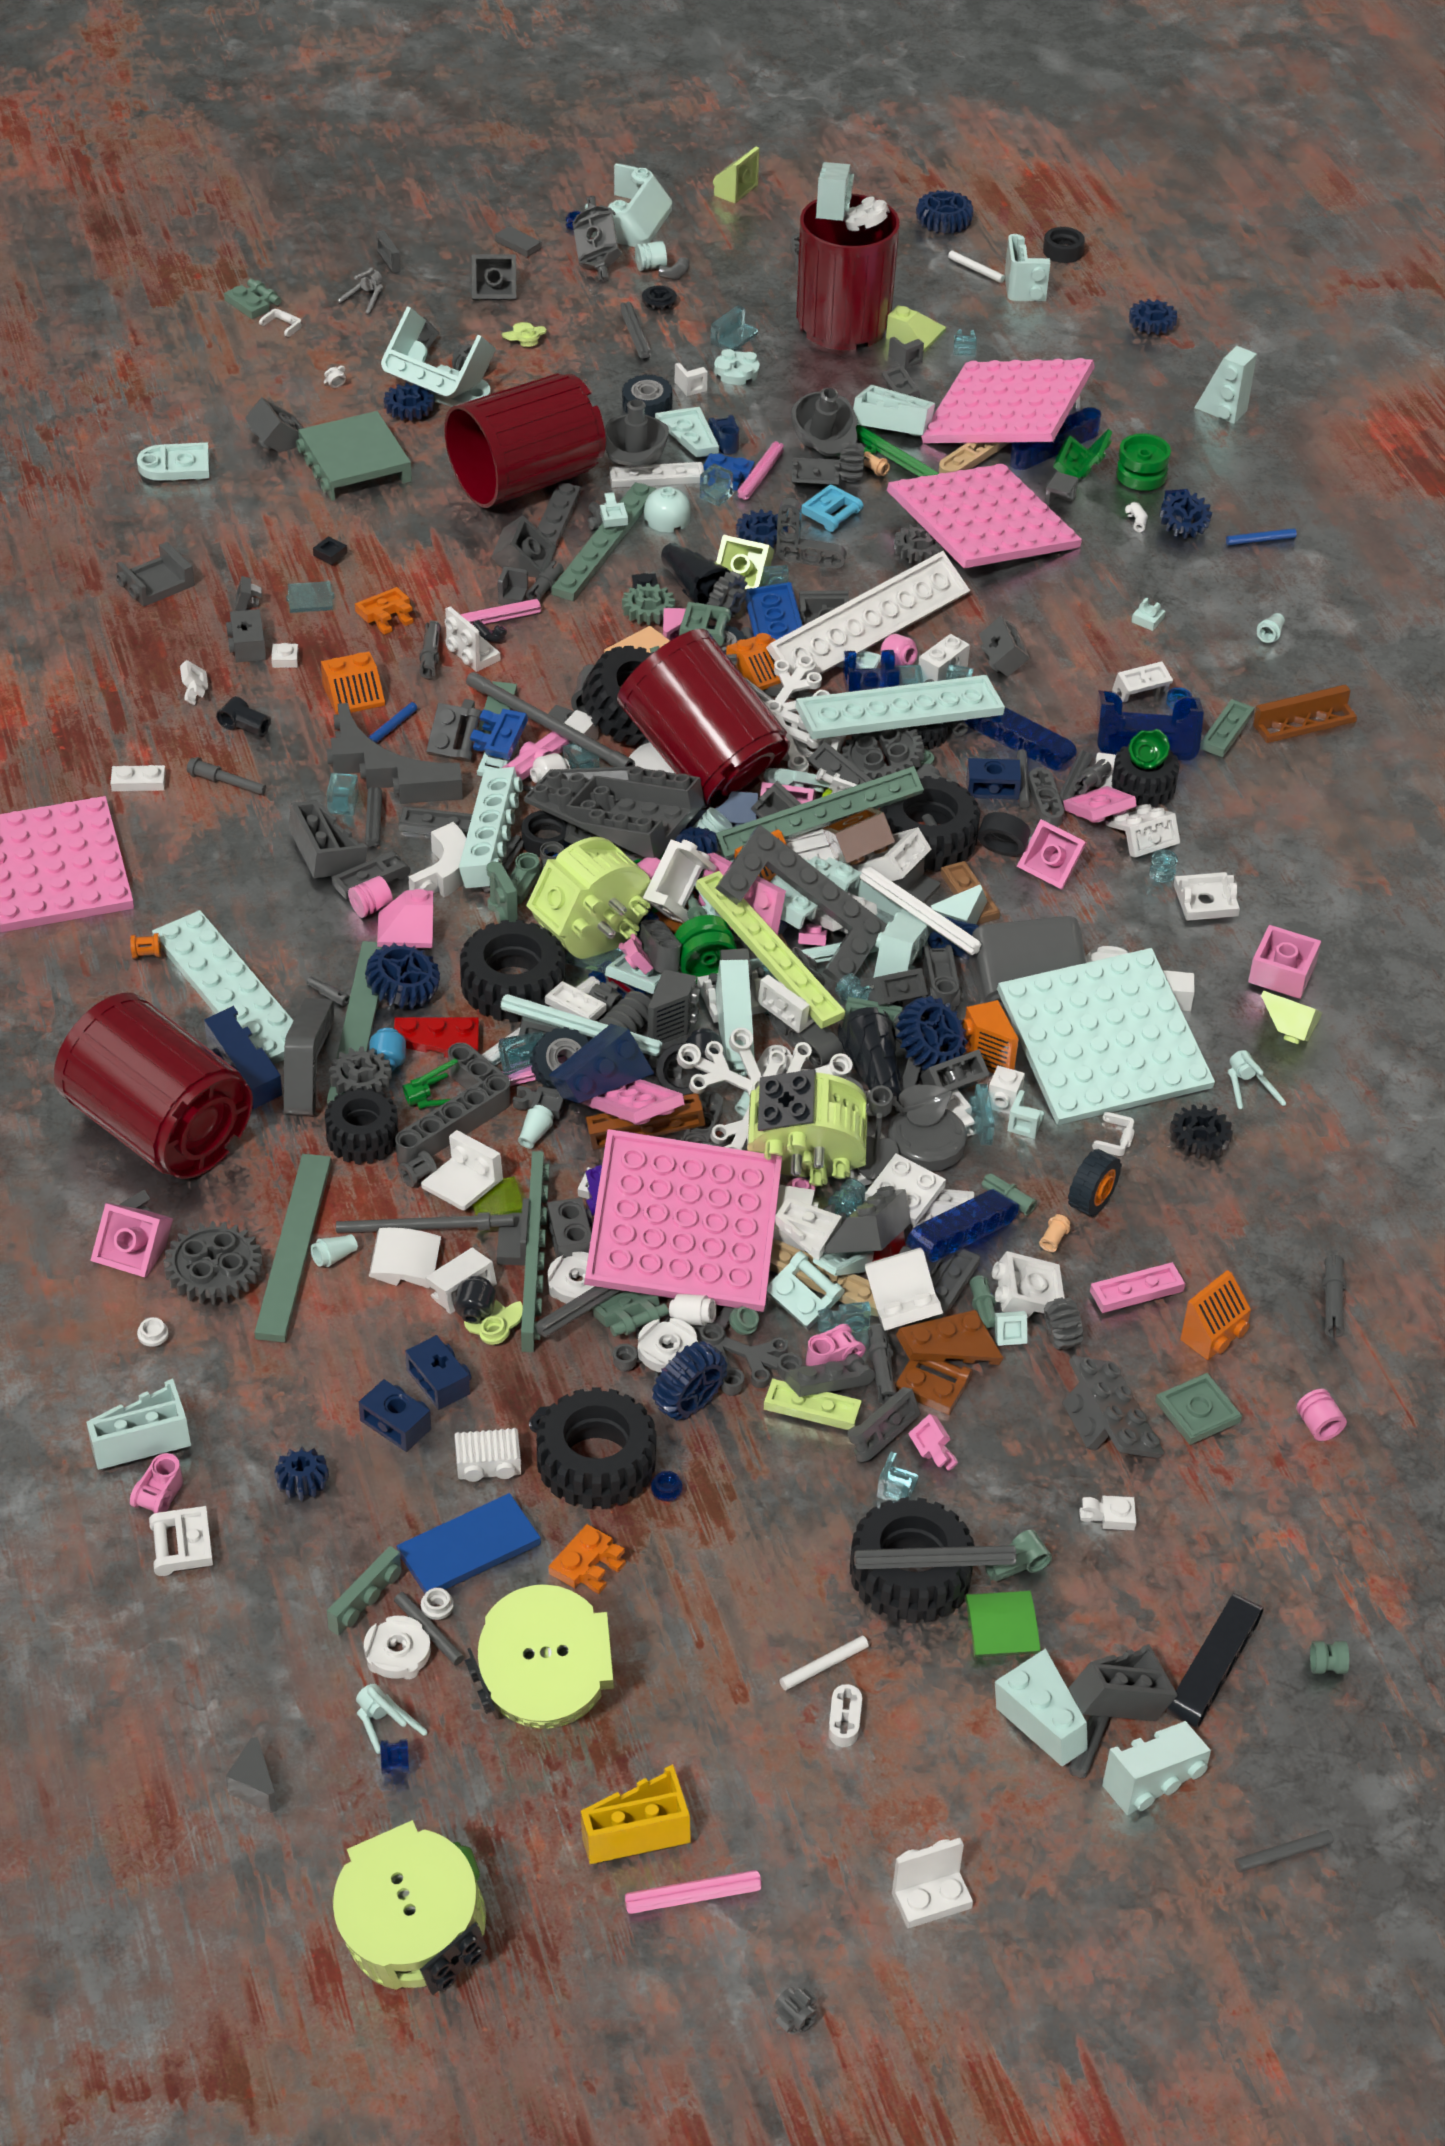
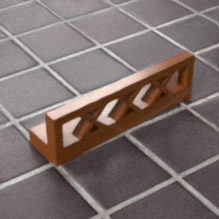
M1345 684L1256 705L1253 726L1266 743H1271L1354 723L1357 720V715L1348 705L1351 690ZM1343 711L1345 716H1338L1332 713ZM1318 717L1325 720L1318 722L1310 718ZM1294 722L1301 724L1302 726L1294 727L1288 724ZM1274 728L1280 731L1269 733L1267 729Z
M696 1093L684 1095V1105L674 1108L675 1111L673 1113L656 1115L651 1117L649 1122L641 1125H635L633 1122L605 1113L586 1117L593 1150L605 1147L608 1129L659 1136L705 1126L699 1095Z

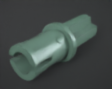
M987 1174L981 1183L985 1190L1000 1198L1002 1204H1009L1026 1216H1029L1037 1205V1200L1018 1190L1016 1184L1010 1185L994 1174Z
M982 1275L975 1276L970 1280V1287L974 1297L972 1306L978 1311L979 1317L986 1329L995 1327L994 1306L996 1301L994 1295L991 1294L989 1280Z

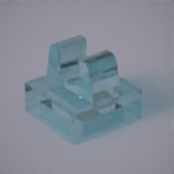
M962 329L957 331L956 335H954L953 355L976 356V336L974 330L970 331V336L962 335Z

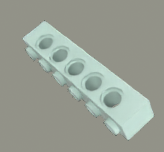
M515 767L484 770L459 864L465 888L490 886V879L486 870L487 864L494 861L502 864L503 858L507 855L506 844L511 839L510 828L515 823L514 812L519 807V793L523 791L522 779L517 777Z

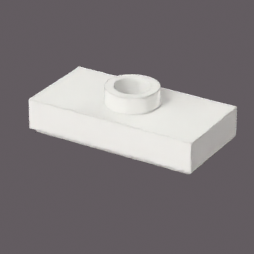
M563 981L545 996V1003L547 1005L596 1021L606 1012V1003Z

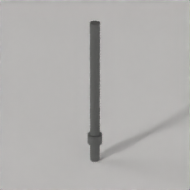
M481 1212L477 1216L336 1221V1232H376L379 1228L426 1230L478 1227V1230H491V1227L514 1226V1214L490 1215V1212Z

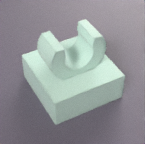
M1145 598L1140 603L1139 608L1132 614L1131 622L1153 631L1164 620L1166 611L1160 609V603L1157 602L1153 606L1148 604L1149 599Z
M1025 1311L995 1313V1342L997 1346L1027 1344V1314Z

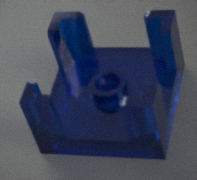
M894 650L881 651L880 668L856 669V651H844L843 681L846 692L899 686L900 671L899 667H895Z

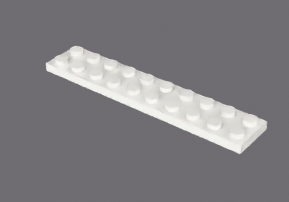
M941 551L775 640L766 649L775 662L777 660L789 662L790 676L795 671L796 660L805 654L813 657L816 662L815 672L821 675L885 640L889 635L905 629L965 596L970 589L944 551Z

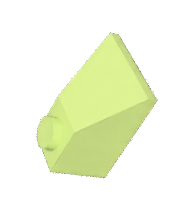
M754 147L715 176L713 180L714 196L737 203L758 186L759 147Z
M898 305L887 316L886 339L890 340L891 337H896L903 344L920 339L924 343L923 352H926L946 331L945 326L905 306Z
M723 535L716 562L730 571H735L746 577L745 581L748 584L744 589L762 587L769 574L774 549L770 545Z
M1263 991L1262 999L1277 1031L1285 1034L1283 1039L1298 1045L1300 1040L1308 1042L1321 1018L1322 1012Z

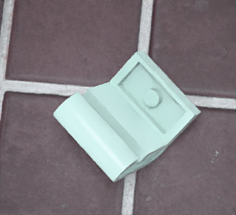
M1019 234L1009 235L1004 274L1008 299L1012 301H1046L1050 259L1028 258L1026 245H1024L1025 238Z

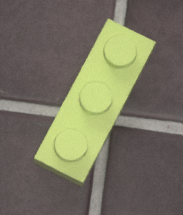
M772 1379L764 1401V1410L849 1430L856 1425L862 1400L830 1392L799 1397L786 1382Z

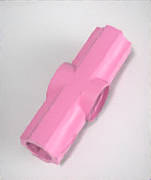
M552 731L537 743L528 741L520 749L519 756L502 768L515 767L517 777H521L524 780L530 775L533 762L537 757L553 753L560 754L570 746L569 740Z

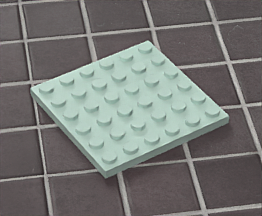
M1152 948L998 983L997 991L1057 1126L1103 1115L1105 1112H1116L1211 1089L1215 1084L1213 1076Z

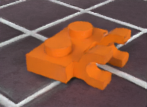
M398 587L355 603V612L367 623L375 621L377 627L384 635L393 632L392 627L387 622L391 620L390 614L397 613L399 620L404 626L414 623L413 618L408 613L412 611L410 598Z
M586 1524L548 1566L549 1574L574 1589L581 1582L595 1593L600 1594L607 1586L606 1581L602 1580L606 1573L605 1569L596 1566L597 1563L601 1561L618 1573L626 1565L625 1560L620 1558L625 1553V1548L613 1544L612 1537Z

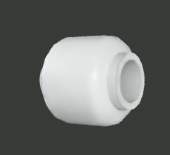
M558 753L537 757L533 762V768L530 770L532 781L538 783L552 769H571L568 760Z

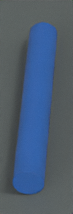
M1293 528L1226 536V544L1229 546L1296 538L1297 532Z
M410 702L368 738L378 743L418 710L417 705L414 702Z

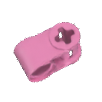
M841 1324L810 1338L805 1366L826 1364L829 1361H843L849 1354H858L862 1357L866 1348L862 1342L854 1338L852 1329L848 1324Z
M165 1453L153 1459L141 1480L137 1482L130 1496V1505L132 1507L138 1508L141 1506L153 1511L154 1514L166 1512L169 1509L172 1500L183 1485L180 1463L176 1456Z

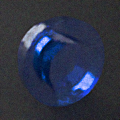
M662 1471L652 1480L651 1492L661 1501H673L682 1493V1481L672 1471Z

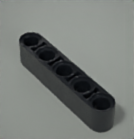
M1235 1593L1232 1594L1176 1689L1178 1696L1168 1706L1166 1714L1182 1722L1186 1721L1192 1727L1199 1728L1255 1631L1264 1611L1263 1606Z

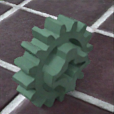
M647 583L645 587L637 584V589L630 587L629 593H623L624 616L629 615L630 621L637 619V624H641L643 621L647 625H650L651 622L660 624V620L664 618V608H675L673 593H668L667 587L660 589L659 584H656L654 587H651L650 583Z

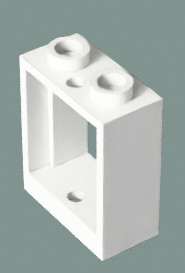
M917 827L892 834L895 842L888 845V850L879 854L871 852L864 856L865 859L850 866L860 872L863 868L871 867L890 881L902 879L931 850V847Z

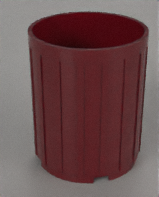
M852 194L850 207L862 204V200L870 196ZM817 199L809 203L802 210L799 231L796 318H798L800 330H804L807 333L806 338L813 343L836 350H856L857 345L867 343L869 347L880 341L886 334L887 316L892 312L900 227L899 217L889 205L890 212H886L887 218L884 221L867 229L865 225L858 226V231L849 230L844 219L842 221L816 218Z
M556 373L455 405L449 409L444 426L448 457L459 484L475 504L488 508L586 473L599 464L598 459L603 458L605 454V428L598 405L592 406L587 396L591 394V391L586 384L573 374L563 375Z
M706 629L691 630L663 645L632 672L617 695L618 704L674 773L700 777L704 803L707 808L710 807L709 804L714 809L721 806L728 799L732 791H750L761 782L758 777L767 768H776L790 748V741L786 737L787 731Z
M116 994L100 1001L89 1009L67 1034L55 1061L54 1083L58 1093L163 1174L173 1175L180 1179H189L209 1171L226 1157L229 1151L225 1147L234 1135L238 1138L242 1136L250 1119L253 1105L252 1091L240 1075V1072L138 994Z

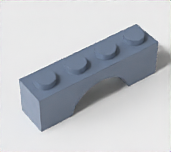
M732 791L728 799L715 809L730 821L732 827L756 820L757 815L751 810V807L758 801V793ZM699 810L687 824L686 829L693 827L707 810Z

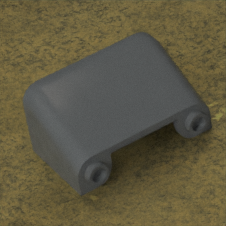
M1072 916L986 924L976 928L972 936L981 942V947L977 954L969 956L968 965L980 1003L998 1000L1001 1007L1004 1008V1004L997 991L998 983L1087 963L1081 929L1077 919Z

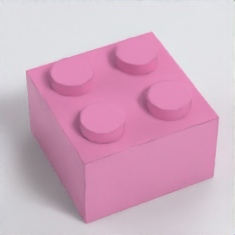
M1269 925L1254 955L1248 983L1301 999L1316 966L1321 940Z

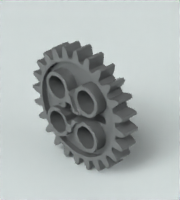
M911 727L851 734L852 740H845L846 746L842 747L843 754H841L874 780L913 766L921 767L920 761L924 760L923 753H925L922 736L918 735L917 730H911ZM877 741L880 742L882 746V751L878 747ZM883 754H884V757H885L886 759H888V764H889V766L886 765V763H885V761H884V758H883Z
M211 1221L209 1228H205L202 1223H199V1230L195 1231L193 1228L188 1227V1235L178 1233V1242L170 1241L171 1249L165 1250L166 1259H163L166 1280L170 1281L171 1289L177 1288L179 1296L187 1292L188 1301L198 1296L199 1304H202L206 1298H210L211 1303L215 1304L216 1299L219 1297L224 1302H227V1295L230 1294L239 1298L238 1290L241 1289L248 1292V1283L256 1284V1275H261V1265L263 1263L260 1245H256L255 1236L249 1237L247 1229L239 1233L237 1224L228 1229L227 1222L225 1221L220 1227H216L215 1222Z

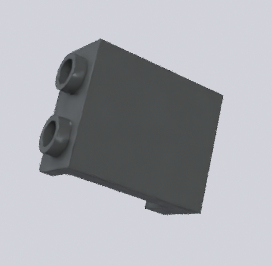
M168 542L159 545L160 557L128 569L122 562L116 563V580L118 584L124 587L134 600L136 599L143 607L195 586L193 566Z

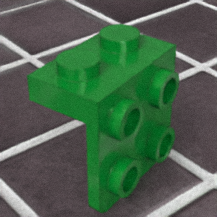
M1108 429L1089 449L1069 436L1064 441L1053 467L1060 473L1084 479L1092 470V466L1100 464L1106 456L1104 451L1112 442L1110 440L1112 431Z

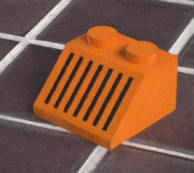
M759 633L755 637L739 640L737 643L726 647V655L737 654V669L743 677L761 690L781 683L779 676L774 673L775 661L766 649L776 639L766 633Z
M370 651L321 661L322 685L335 714H338V704L348 703L350 713L385 706L377 666Z
M996 1000L966 1007L962 1028L967 1030L963 1037L968 1040V1043L964 1047L966 1052L963 1055L979 1049L989 1072L994 1074L997 1066L1014 1070L1018 1037L999 1001Z
M1226 1270L1187 1303L1180 1340L1207 1361L1215 1354L1223 1353L1231 1341L1236 1337H1243L1250 1327L1248 1321L1251 1309L1233 1274L1229 1270Z

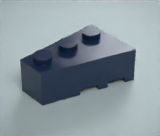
M233 1005L204 1019L207 1047L240 1072V1075L252 1091V1109H255L283 1095L281 1075L263 1048H255L249 1039L252 1036V1032L248 1026L245 1028L241 1027L237 1021L238 1011Z
M609 1024L548 1076L562 1098L581 1103L652 1075L654 1072L630 1030L618 1025Z

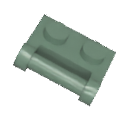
M688 602L680 626L679 636L691 630L706 629L718 645L721 646L725 639L723 633L726 623L730 621L732 615L731 611L726 607ZM711 618L717 619L715 629H707Z
M496 861L490 862L486 867L487 875L490 879V897L487 900L488 909L495 912L498 923L502 920L516 922L518 920L517 890L503 865Z

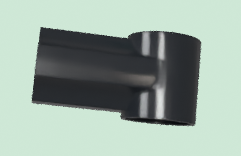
M237 696L232 697L216 713L219 724L228 730L234 729L237 726L263 737L267 734L271 725L270 716L249 708L248 704Z

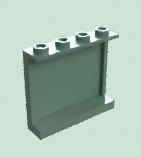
M378 411L298 429L299 439L296 440L298 452L300 454L303 453L306 465L311 466L314 478L316 480L319 479L322 491L324 493L327 492L332 501L335 500L334 488L394 473L398 475L402 483L412 481L411 461Z

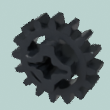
M1193 1104L1191 1105V1110L1183 1107L1180 1114H1174L1169 1130L1171 1133L1170 1140L1176 1141V1149L1185 1148V1155L1193 1152L1198 1159L1201 1154H1205L1210 1159L1213 1152L1220 1156L1222 1149H1228L1233 1130H1231L1232 1123L1226 1121V1114L1217 1115V1108L1209 1111L1204 1104L1202 1109H1197Z

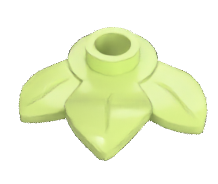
M520 322L514 324L512 331L503 332L502 337L506 340H518L521 346H534L538 344L540 335L546 333V328L543 326L534 327L528 322Z
M495 1299L493 1313L490 1317L480 1320L476 1324L464 1321L465 1327L470 1333L480 1335L484 1343L490 1345L499 1344L509 1336L510 1329L522 1320L523 1305L518 1301L505 1308Z

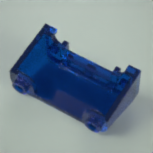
M1098 690L1097 744L1101 752L1116 755L1123 746L1128 747L1131 739L1140 731L1158 729L1168 737L1170 750L1173 752V755L1177 756L1178 760L1188 761L1198 755L1204 716L1200 698L1182 697L1174 703L1172 716L1122 712V699L1116 692Z

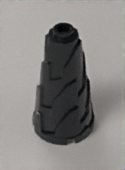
M676 543L667 544L661 553L663 565L672 573L673 579L683 588L682 591L693 603L707 604L710 598L709 595L714 590V584L719 581L720 577L724 578L726 572H731L711 558L708 560L698 552L694 553L690 549L683 548Z
M865 1007L852 1011L844 1017L846 1023L842 1027L839 1024L837 1030L839 1041L842 1043L845 1053L851 1059L854 1068L870 1091L876 1086H886L892 1091L893 1096L897 1097L898 1102L901 1093V1076L895 1055L896 1039L893 1032L894 1025L889 1014L884 1011V1014L879 1013L877 1007Z

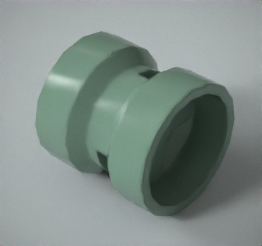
M1312 1641L1310 1645L1312 1673L1324 1674L1326 1671H1334L1336 1674H1347L1349 1670L1347 1642L1335 1641L1333 1644H1325L1323 1641Z

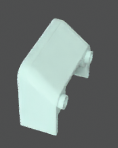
M618 163L614 165V195L632 199L630 203L616 200L608 206L616 213V215H613L617 243L635 247L636 244L650 243L672 212V200L648 169ZM598 231L594 232L591 238H595Z
M407 306L382 358L381 365L383 370L391 376L417 385L447 399L455 398L477 386L481 382L496 348L482 336L477 335L458 376L426 364L424 361L427 357V348L423 343L417 341L426 320L411 307Z

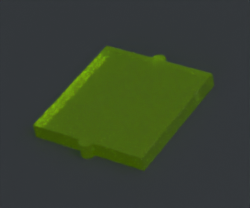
M515 1176L503 1178L502 1181L473 1203L475 1216L481 1212H490V1215L522 1213L523 1202Z

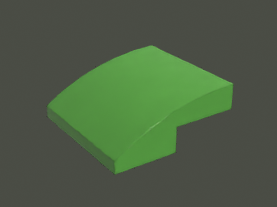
M1031 1591L966 1595L969 1628H971L974 1658L1038 1654L1041 1651Z

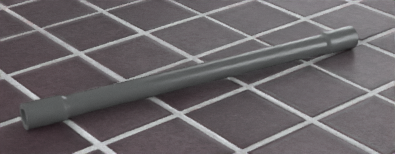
M471 672L467 676L466 684L482 694H487L517 712L527 713V717L607 761L611 766L635 767L633 759L597 742L498 687L478 673Z

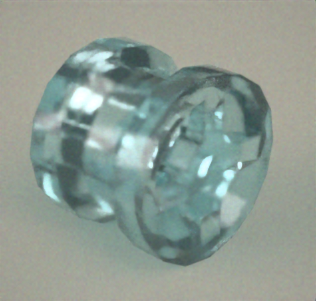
M1165 849L1155 851L1151 857L1150 877L1161 883L1172 881L1176 874L1177 855Z

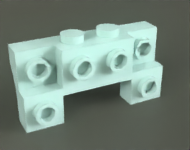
M817 856L809 861L806 860L845 892L848 891L849 885L853 888L858 887L861 873L849 864L839 860L832 866ZM775 875L770 883L786 891L781 920L797 929H801L805 917L810 920L814 919L818 905L809 901L783 879Z

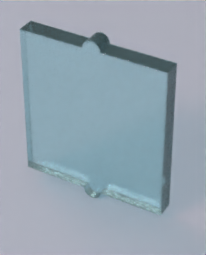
M331 581L288 584L286 601L289 602L290 613L333 610L332 599H334V593L331 592Z
M616 948L595 956L580 959L568 951V954L565 956V963L605 974L606 967L624 953Z

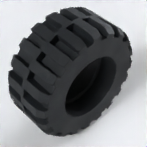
M619 646L602 654L583 683L582 701L583 704H586L584 708L587 715L592 717L591 722L595 727L599 726L604 735L614 737L613 740L619 743L624 741L626 745L634 746L638 743L639 746L649 743V741L617 702L619 686H622L632 672L654 653H649L646 651V648L642 647L635 649L634 646H624L623 649Z
M924 776V778H919L924 789L922 794L881 807L880 811L884 812L892 834L917 827L920 829L931 847V850L923 857L925 858L924 872L926 870L938 872L941 871V867L967 860L974 852L978 839L980 808L976 799L971 796V793L965 787L960 788L959 783L954 781L948 782L946 778L942 777L935 779L932 776ZM930 814L936 823L940 825H923L918 822H924L922 816Z
M502 920L499 924H494V922L485 926V929L482 930L480 928L474 932L473 937L470 936L461 949L460 978L462 994L468 1001V1004L475 1010L479 1009V1013L486 1017L491 1015L494 1020L498 1021L509 1019V1022H517L518 1019H522L521 1015L501 1009L503 996L508 994L549 1007L545 1003V996L560 982L566 983L564 948L556 936H552L548 929L545 927L541 929L538 924L533 922L527 924L524 920H516V922ZM508 967H520L529 971L520 974H504L497 970Z
M592 1387V1391L585 1392L584 1389L576 1390L574 1395L570 1397L566 1394L559 1398L558 1405L555 1403L550 1405L545 1411V1415L539 1421L536 1437L537 1468L544 1485L548 1488L551 1487V1493L557 1498L565 1497L566 1503L576 1506L578 1503L583 1505L584 1509H592L593 1506H601V1509L611 1508V1504L617 1503L619 1506L628 1502V1497L630 1496L635 1498L642 1492V1487H646L650 1483L652 1473L655 1472L657 1432L655 1431V1423L649 1414L647 1415V1409L640 1403L635 1404V1399L627 1394L624 1396L619 1395L618 1390L610 1388L609 1391H601V1387ZM602 1438L617 1443L622 1449L609 1457L588 1458L577 1454L571 1447L586 1439Z
M909 1497L898 1498V1502L889 1500L881 1503L880 1509L877 1507L872 1508L866 1513V1518L864 1517L859 1521L856 1526V1532L853 1533L851 1546V1582L854 1590L859 1591L858 1597L866 1605L871 1603L873 1611L879 1615L885 1613L888 1615V1619L898 1621L899 1618L905 1619L906 1623H916V1620L923 1619L925 1623L935 1620L936 1615L940 1617L946 1616L951 1613L952 1607L956 1608L963 1602L964 1595L968 1594L973 1566L934 1567L926 1571L912 1572L900 1568L856 1569L854 1554L857 1550L975 1546L973 1537L969 1535V1528L963 1521L959 1522V1516L951 1509L947 1512L944 1510V1505L936 1501L934 1504L928 1503L926 1498L918 1497L917 1500H909Z

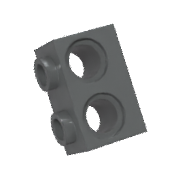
M582 1197L547 1202V1222L556 1258L562 1255L563 1259L570 1257L572 1252L589 1253L592 1235L589 1226H592V1216L590 1209H585Z

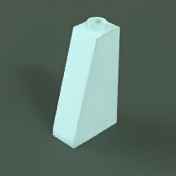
M720 960L715 992L723 1055L729 1070L744 1077L748 1075L739 1053L731 1049L729 1038L737 1028H746L753 1035L748 960ZM741 1040L735 1041L740 1046L745 1045ZM753 1040V1043H752V1045H751V1047H750V1050H751L752 1055H753V1057H754V1059H755V1055H754V1040Z

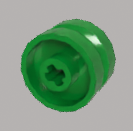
M1134 434L1123 439L1119 447V460L1116 469L1117 479L1123 485L1140 491H1150L1164 485L1167 480L1168 464L1171 456L1170 445L1164 439L1151 434Z
M702 915L694 917L683 923L674 934L681 943L679 963L681 971L684 974L696 976V984L697 977L718 973L721 950L738 949L730 926L719 916Z

